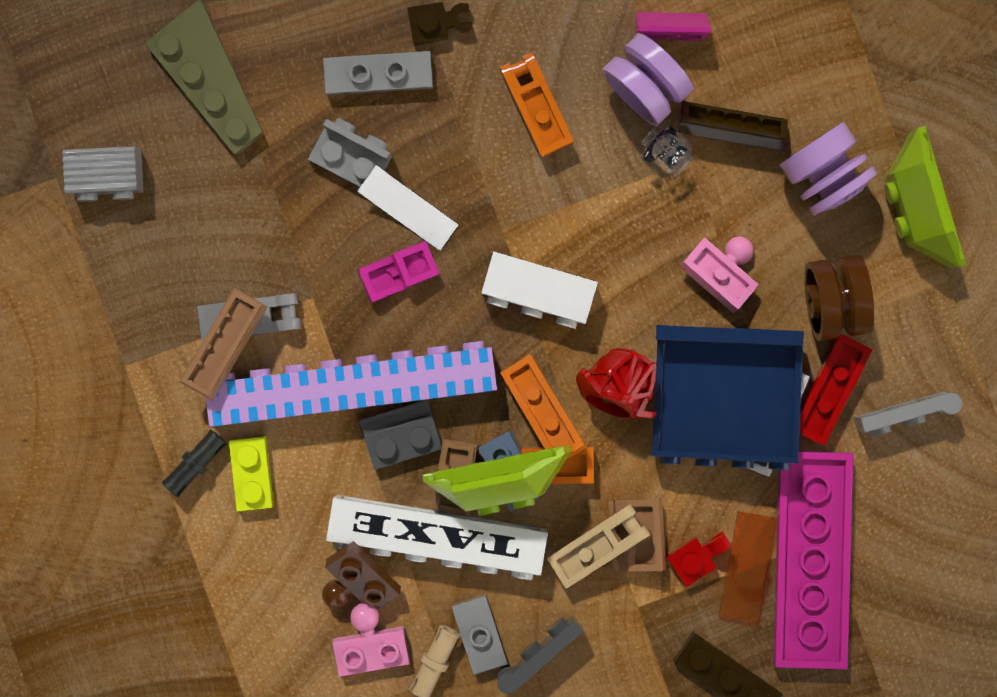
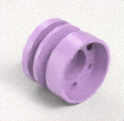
M844 122L779 164L791 184L801 182L807 178L812 185L800 196L803 201L816 193L821 197L820 200L808 208L813 216L842 205L864 190L867 183L878 174L874 166L867 168L859 174L856 171L855 167L868 158L866 154H861L851 159H848L845 153L854 146L857 140Z

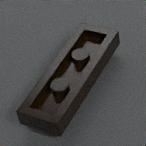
M694 631L673 659L675 664L723 697L783 696V693Z

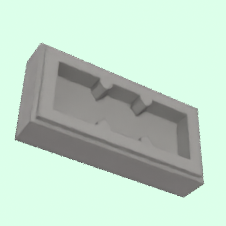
M486 594L453 604L452 610L473 674L475 675L508 664Z

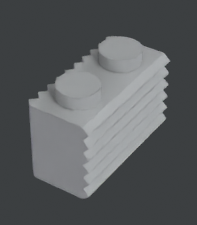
M132 146L62 151L64 192L76 196L77 202L98 201V195L112 194V200L134 199V193H143L141 149Z

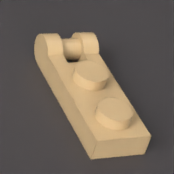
M631 504L547 558L566 589L650 536L646 527H641L634 517L637 513ZM621 523L629 534L623 540L620 539L614 529Z

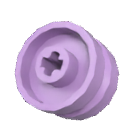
M637 33L624 48L628 60L615 56L602 69L601 73L611 88L633 111L648 123L657 127L671 112L668 101L680 104L693 91L694 87L687 74L663 48L644 34Z

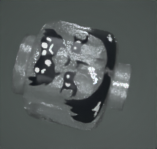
M670 125L663 127L660 131L653 127L640 143L645 148L641 153V161L663 179L669 178L671 175L677 178L694 158L691 154L693 149L692 143Z

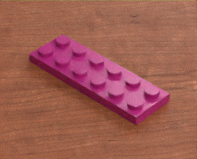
M799 451V464L791 463V470H778L773 665L780 668L848 669L853 453Z

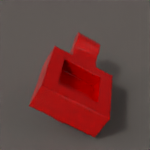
M721 531L702 545L695 536L667 554L666 557L685 586L688 587L717 568L711 558L727 551L732 545L723 531Z

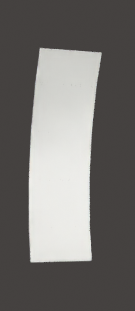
M377 165L357 191L440 251L458 227L456 222L416 195Z

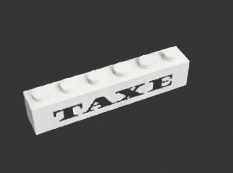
M336 495L332 501L326 541L335 542L334 548L342 549L354 541L359 546L370 548L369 553L378 556H391V551L405 553V559L415 562H426L427 557L441 559V565L452 568H462V563L476 565V571L497 574L498 569L512 571V577L531 580L533 574L541 576L548 531L547 528Z

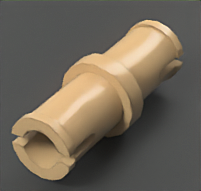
M439 625L438 632L428 652H424L420 659L422 665L413 684L409 688L414 695L418 697H431L441 672H446L449 666L447 660L457 639L460 637V634L453 628Z

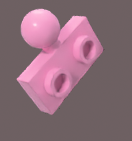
M741 236L734 237L728 241L725 247V254L704 237L679 266L732 313H735L759 285L737 266L749 262L754 253L751 241Z
M360 603L351 612V623L360 631V634L333 638L332 644L339 677L410 664L404 626L375 631L374 628L379 621V613L371 605Z

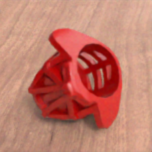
M628 348L612 349L594 363L590 370L582 368L577 374L576 383L580 394L594 408L617 418L647 419L656 417L657 411H644L653 396L652 391L655 385L657 365L647 357L637 353V351ZM602 399H606V400L611 401V402H613V403H610V404L604 403V402H602Z

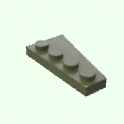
M197 0L145 42L146 46L234 155H239L264 134L202 0Z

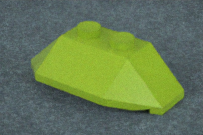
M926 126L919 127L909 133L886 175L887 183L884 184L885 195L888 202L894 204L898 216L894 219L895 228L899 238H904L907 246L950 269L965 266L967 263L962 252Z
M570 444L435 471L422 476L424 483L465 511L477 509L478 515L481 516L499 512V505L512 503L513 509L535 505L534 498L546 492L572 451Z

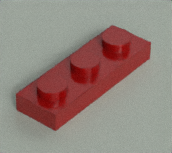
M840 334L834 340L800 408V435L825 446L873 349L843 334Z

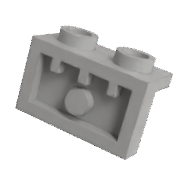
M337 118L335 123L328 119L325 120L323 123L325 128L308 158L309 161L358 187H361L376 165L385 171L392 158L390 152L386 151L387 143L370 134L367 139L354 134L356 127L340 118Z

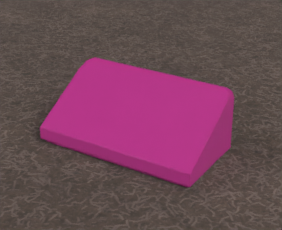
M638 12L635 16V35L641 33L652 40L705 41L711 33L709 19L705 13Z

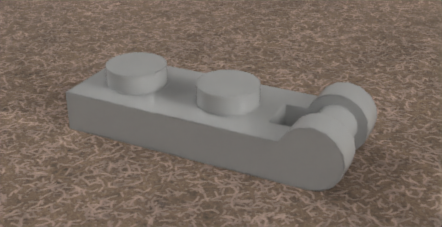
M297 293L254 298L265 304L267 309L252 335L302 329L301 320L296 317L295 304H298ZM225 302L197 306L202 341ZM273 307H281L282 320L273 321Z
M938 392L853 418L857 431L869 432L870 437L890 432V425L903 422L906 427L925 422L924 415L934 412L956 414L962 407V400L955 393Z

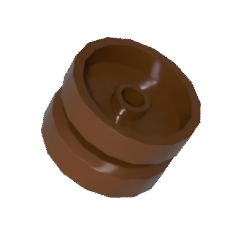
M860 255L841 257L837 261L835 268L827 259L808 262L804 274L805 298L815 338L818 341L836 339L840 336L842 327L850 336L870 334L874 326V299L871 280L864 259Z

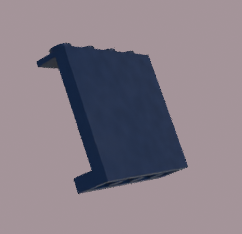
M656 325L657 367L654 411H657L653 425L651 456H659V463L680 464L681 457L695 458V465L717 466V459L732 460V467L754 468V461L769 462L768 469L791 470V463L799 464L804 331Z

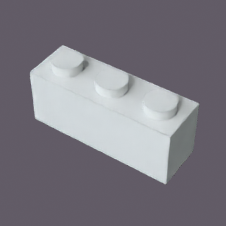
M493 251L481 294L488 296L486 303L507 309L510 302L523 306L521 310L523 314L542 319L544 312L557 316L555 323L576 329L577 323L586 324L598 282Z

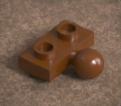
M354 541L326 559L325 568L338 579L328 582L323 588L322 599L328 607L333 609L344 607L349 602L351 593L363 604L371 605L376 609L381 608L400 596L401 586Z

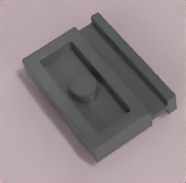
M428 399L359 420L374 470L441 450V439Z

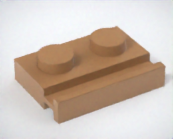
M662 498L608 500L609 518L631 504L637 513L634 517L640 526H645L650 533V536L612 559V572L666 570ZM622 523L614 528L621 540L629 536Z

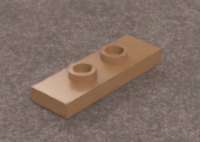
M234 288L179 383L213 401L266 311L267 306Z

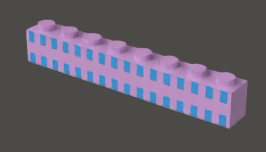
M484 341L463 343V351L449 352L447 345L427 348L428 355L413 357V350L392 352V360L378 361L377 354L356 357L355 365L342 366L341 359L321 361V369L308 371L306 364L284 366V374L271 375L270 368L249 371L250 378L237 380L235 379V373H229L215 399L211 401L206 398L209 427L497 390L492 347L485 348Z

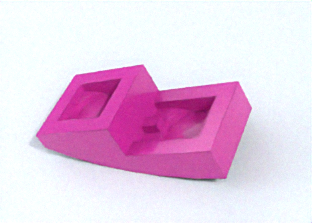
M426 241L357 270L370 304L440 274Z

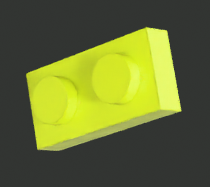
M260 436L229 440L237 512L274 507L267 437Z

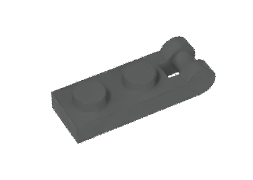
M573 615L567 620L564 617L559 618L548 628L547 632L550 634L540 644L536 640L533 641L520 653L522 659L516 665H506L500 668L497 675L499 690L506 694L515 692L583 633L582 625Z

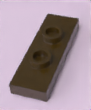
M682 101L679 111L678 133L706 137L710 140L741 143L745 146H758L785 151L788 141V120Z

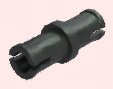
M210 429L207 435L191 452L186 451L182 455L184 460L161 483L179 498L181 493L199 474L203 475L208 470L206 466L227 445V442Z

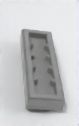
M430 51L323 58L325 94L327 96L433 89Z

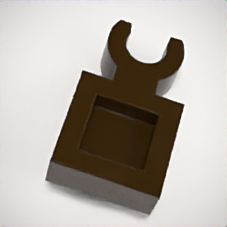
M443 2L407 8L414 46L449 40L447 29H454L461 33L472 30V22L460 23L457 21L459 13L469 11V4L467 3L456 4L451 11L444 12Z

